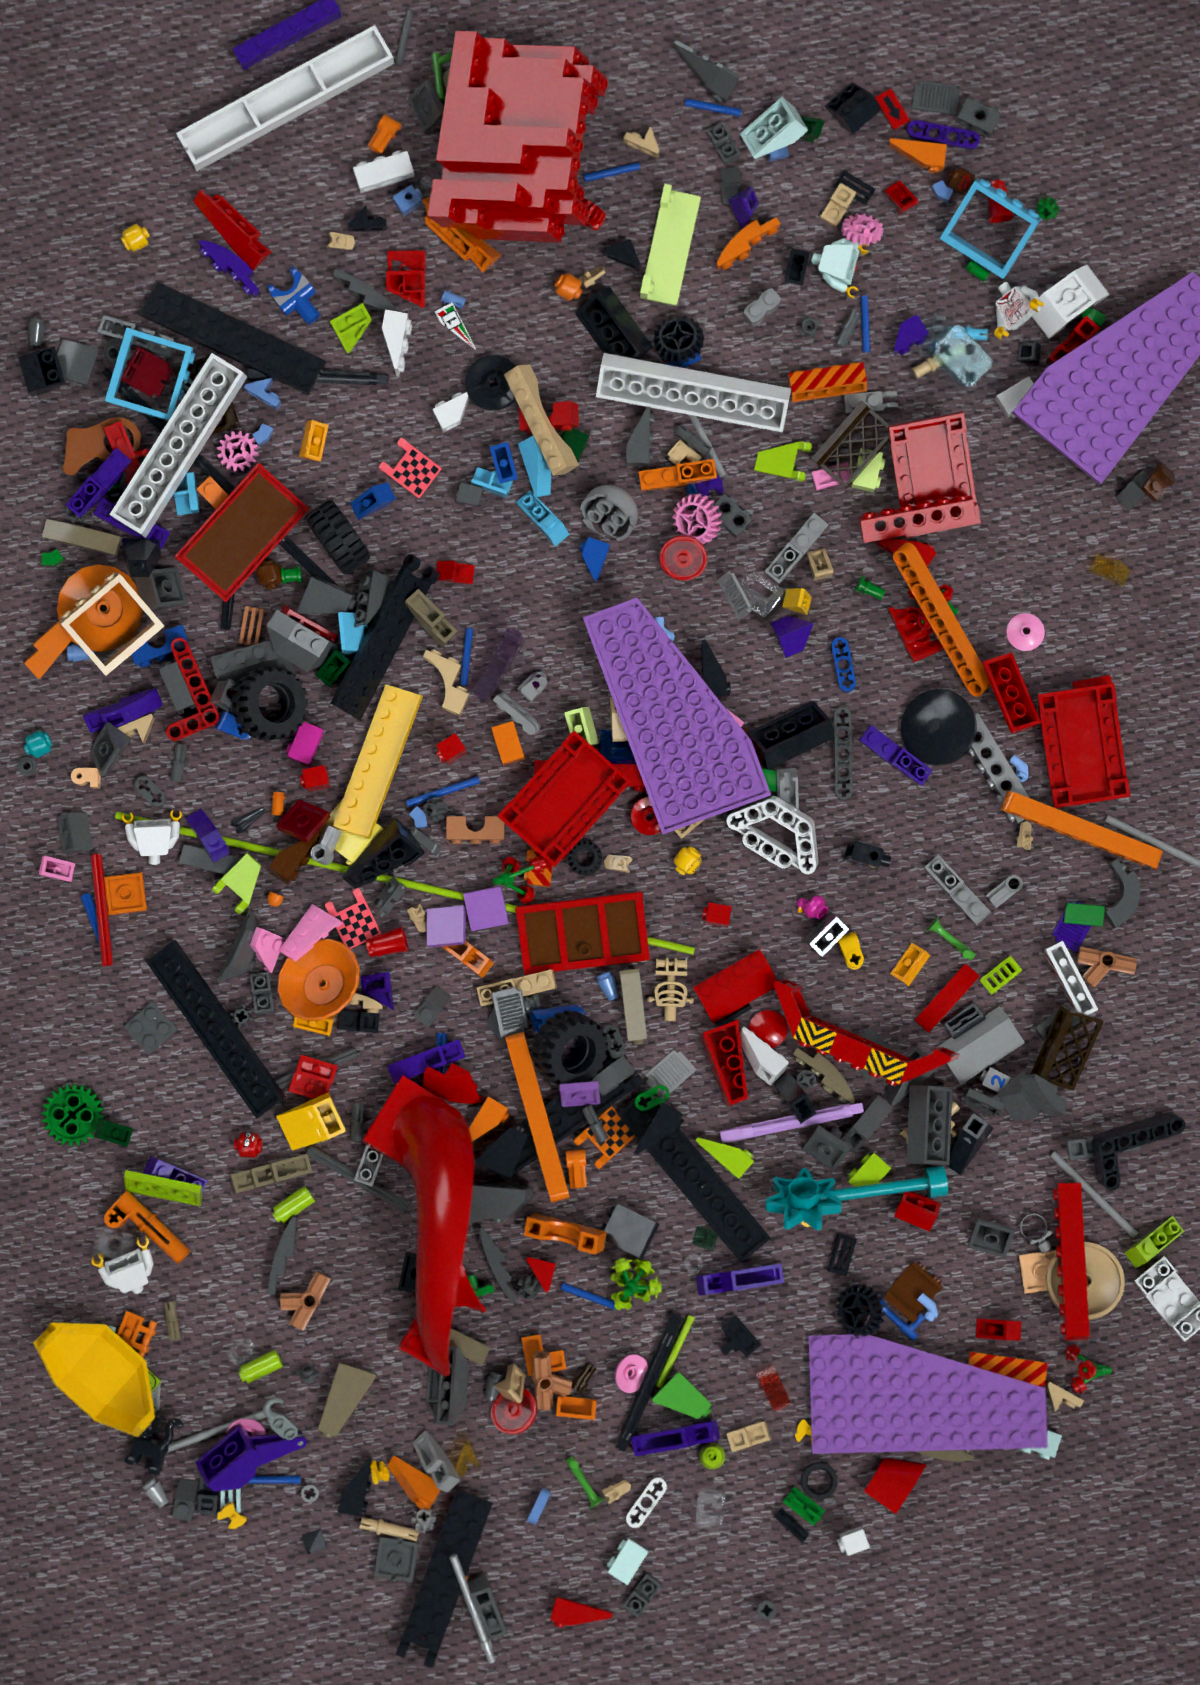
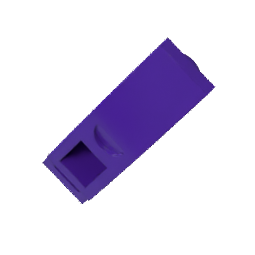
M205 240L199 241L200 252L205 258L210 257L213 263L211 264L218 273L222 271L225 275L231 270L229 274L236 282L240 280L243 284L241 288L248 296L252 294L255 298L260 294L258 287L250 279L254 275L253 270L242 259L220 245Z
M116 448L92 477L89 476L67 502L66 506L81 518L120 479L121 473L132 460Z
M153 688L121 698L120 703L84 713L83 718L90 733L102 730L106 722L118 728L140 719L163 706V702L157 689Z
M872 725L868 726L858 740L872 750L871 752L920 786L924 784L933 771Z
M458 1039L398 1061L387 1067L393 1084H395L402 1075L409 1079L424 1073L427 1066L436 1069L466 1058Z

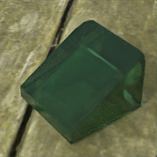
M697 1226L692 1245L714 1251L718 1235L715 1231Z

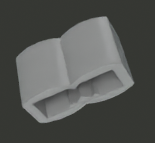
M773 288L766 290L757 301L750 303L745 308L743 318L751 327L759 325L766 315L777 310L781 302L780 296Z

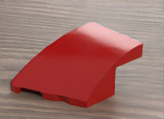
M426 250L387 251L386 290L425 308ZM392 260L402 262L399 270H392ZM405 265L410 270H401V268Z
M888 608L893 623L913 663L944 650L939 640L930 641L929 635L934 633L932 627L929 630H925L918 625V615L921 612L923 613L921 608Z
M453 1063L445 1074L428 1066L425 1069L423 1088L440 1099L466 1104H476L483 1101V1096L478 1095L476 1091L477 1085L472 1080L469 1071Z
M884 1458L863 1491L896 1514L927 1465Z

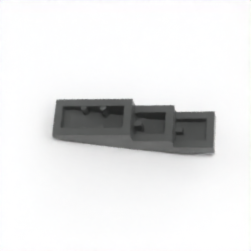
M335 269L333 274L334 280L349 285L348 291L350 294L364 298L363 304L365 307L385 314V310L399 312L384 296L371 286L354 276Z
M103 315L97 331L98 334L112 339H123L127 327L177 343L175 338L164 336L155 331L139 327L136 324ZM133 337L131 344L132 346H139L146 351L171 358L174 352V348Z
M183 845L179 863L225 875L241 858L226 855L213 863L205 849Z
M297 1217L291 1218L276 1250L270 1272L268 1294H277L278 1275H286L287 1256H295Z
M482 1227L479 1229L490 1268L500 1287L511 1303H513L518 1297L507 1284L512 1277L501 1264L506 1257Z

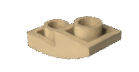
M356 993L348 1003L350 1005H360V1001H363V1009H367V1013H379V1010H383V1005L377 1001Z

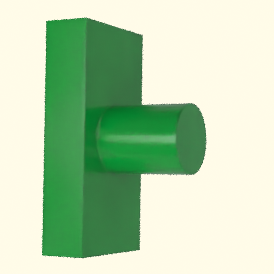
M475 1274L468 1276L477 1297L495 1292L493 1284L479 1288Z

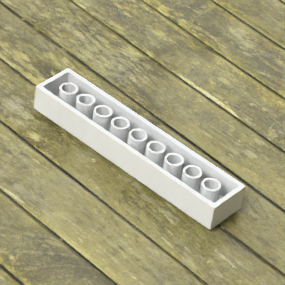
M211 353L111 511L110 515L143 537H147L245 382L247 376L244 372Z
M604 353L596 397L783 432L791 388Z

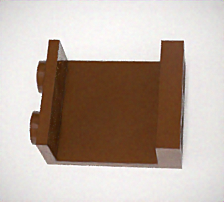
M919 1261L917 1264L912 1262L883 1297L912 1323L925 1308L917 1300L921 1294L924 1293L932 1300L938 1291L943 1289L940 1285L942 1281L934 1274L932 1276L925 1272L927 1268Z

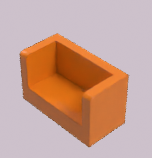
M513 721L491 727L503 766L525 759Z
M558 1395L556 1416L595 1420L597 1400Z

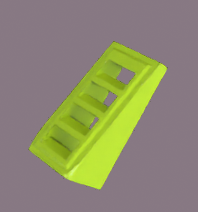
M1009 956L981 978L980 982L992 995L1019 974L1022 969ZM1009 963L1015 972L1012 973L1005 964ZM1002 967L1009 977L1006 978L999 969ZM995 972L1001 978V983L993 975ZM989 977L995 983V988H993L992 985L988 982L987 979Z

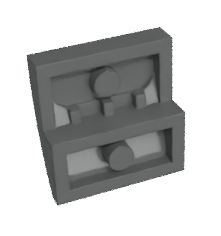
M62 339L57 356L64 380H70L87 386L99 349Z

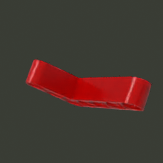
M183 637L173 639L171 650L198 712L168 725L166 734L173 741L180 740L213 726L219 720L218 710L215 704L210 702L212 696L191 648ZM175 642H184L185 649L177 651L174 648ZM190 659L193 662V666L186 669L182 666V661ZM191 677H199L201 683L198 686H192L189 681ZM198 695H207L208 701L205 704L199 703L197 700ZM209 711L214 712L216 718L213 721H208L205 719V714ZM190 719L197 720L198 726L195 729L188 727L187 722ZM176 726L180 729L181 733L178 736H172L169 730Z

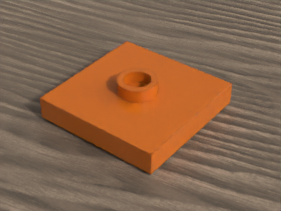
M143 872L104 877L109 916L147 911Z

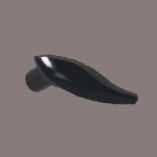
M126 471L122 473L116 490L108 494L111 501L118 497L120 498L125 491Z

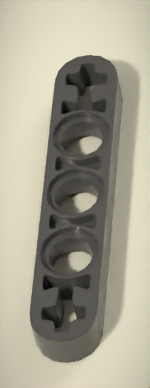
M839 707L834 713L835 795L839 800L845 801L852 796L853 792L852 723L850 710L846 707ZM841 711H844V714H848V717L844 719V724L848 723L849 727H837V724H841V718L837 717V714H840ZM838 731H847L848 738L840 740L837 736ZM840 749L848 751L849 755L846 759L839 758L838 751ZM846 768L849 771L848 777L841 778L838 775V770ZM849 780V784H845V789L849 790V793L846 794V797H842V794L838 792V790L842 789V783L838 784V781L845 782Z

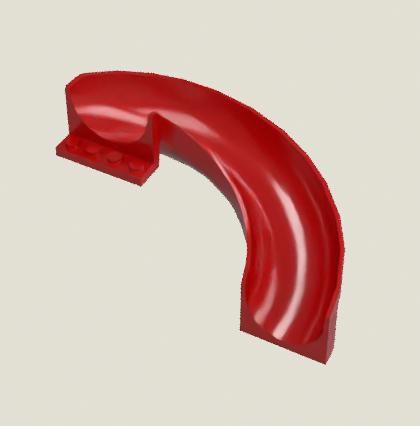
M402 1075L361 1142L407 1170L411 1174L416 1190V1317L398 1345L397 1350L409 1354L442 1376L447 1377L450 1374L449 1344L454 1307L466 1306L482 1313L486 1311V1308L482 1305L471 1286L462 1262L473 1192L474 1158L472 1138L468 1124L459 1110Z

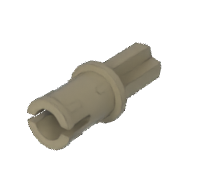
M176 1301L163 1303L169 1340H180L178 1322L180 1318L177 1315Z

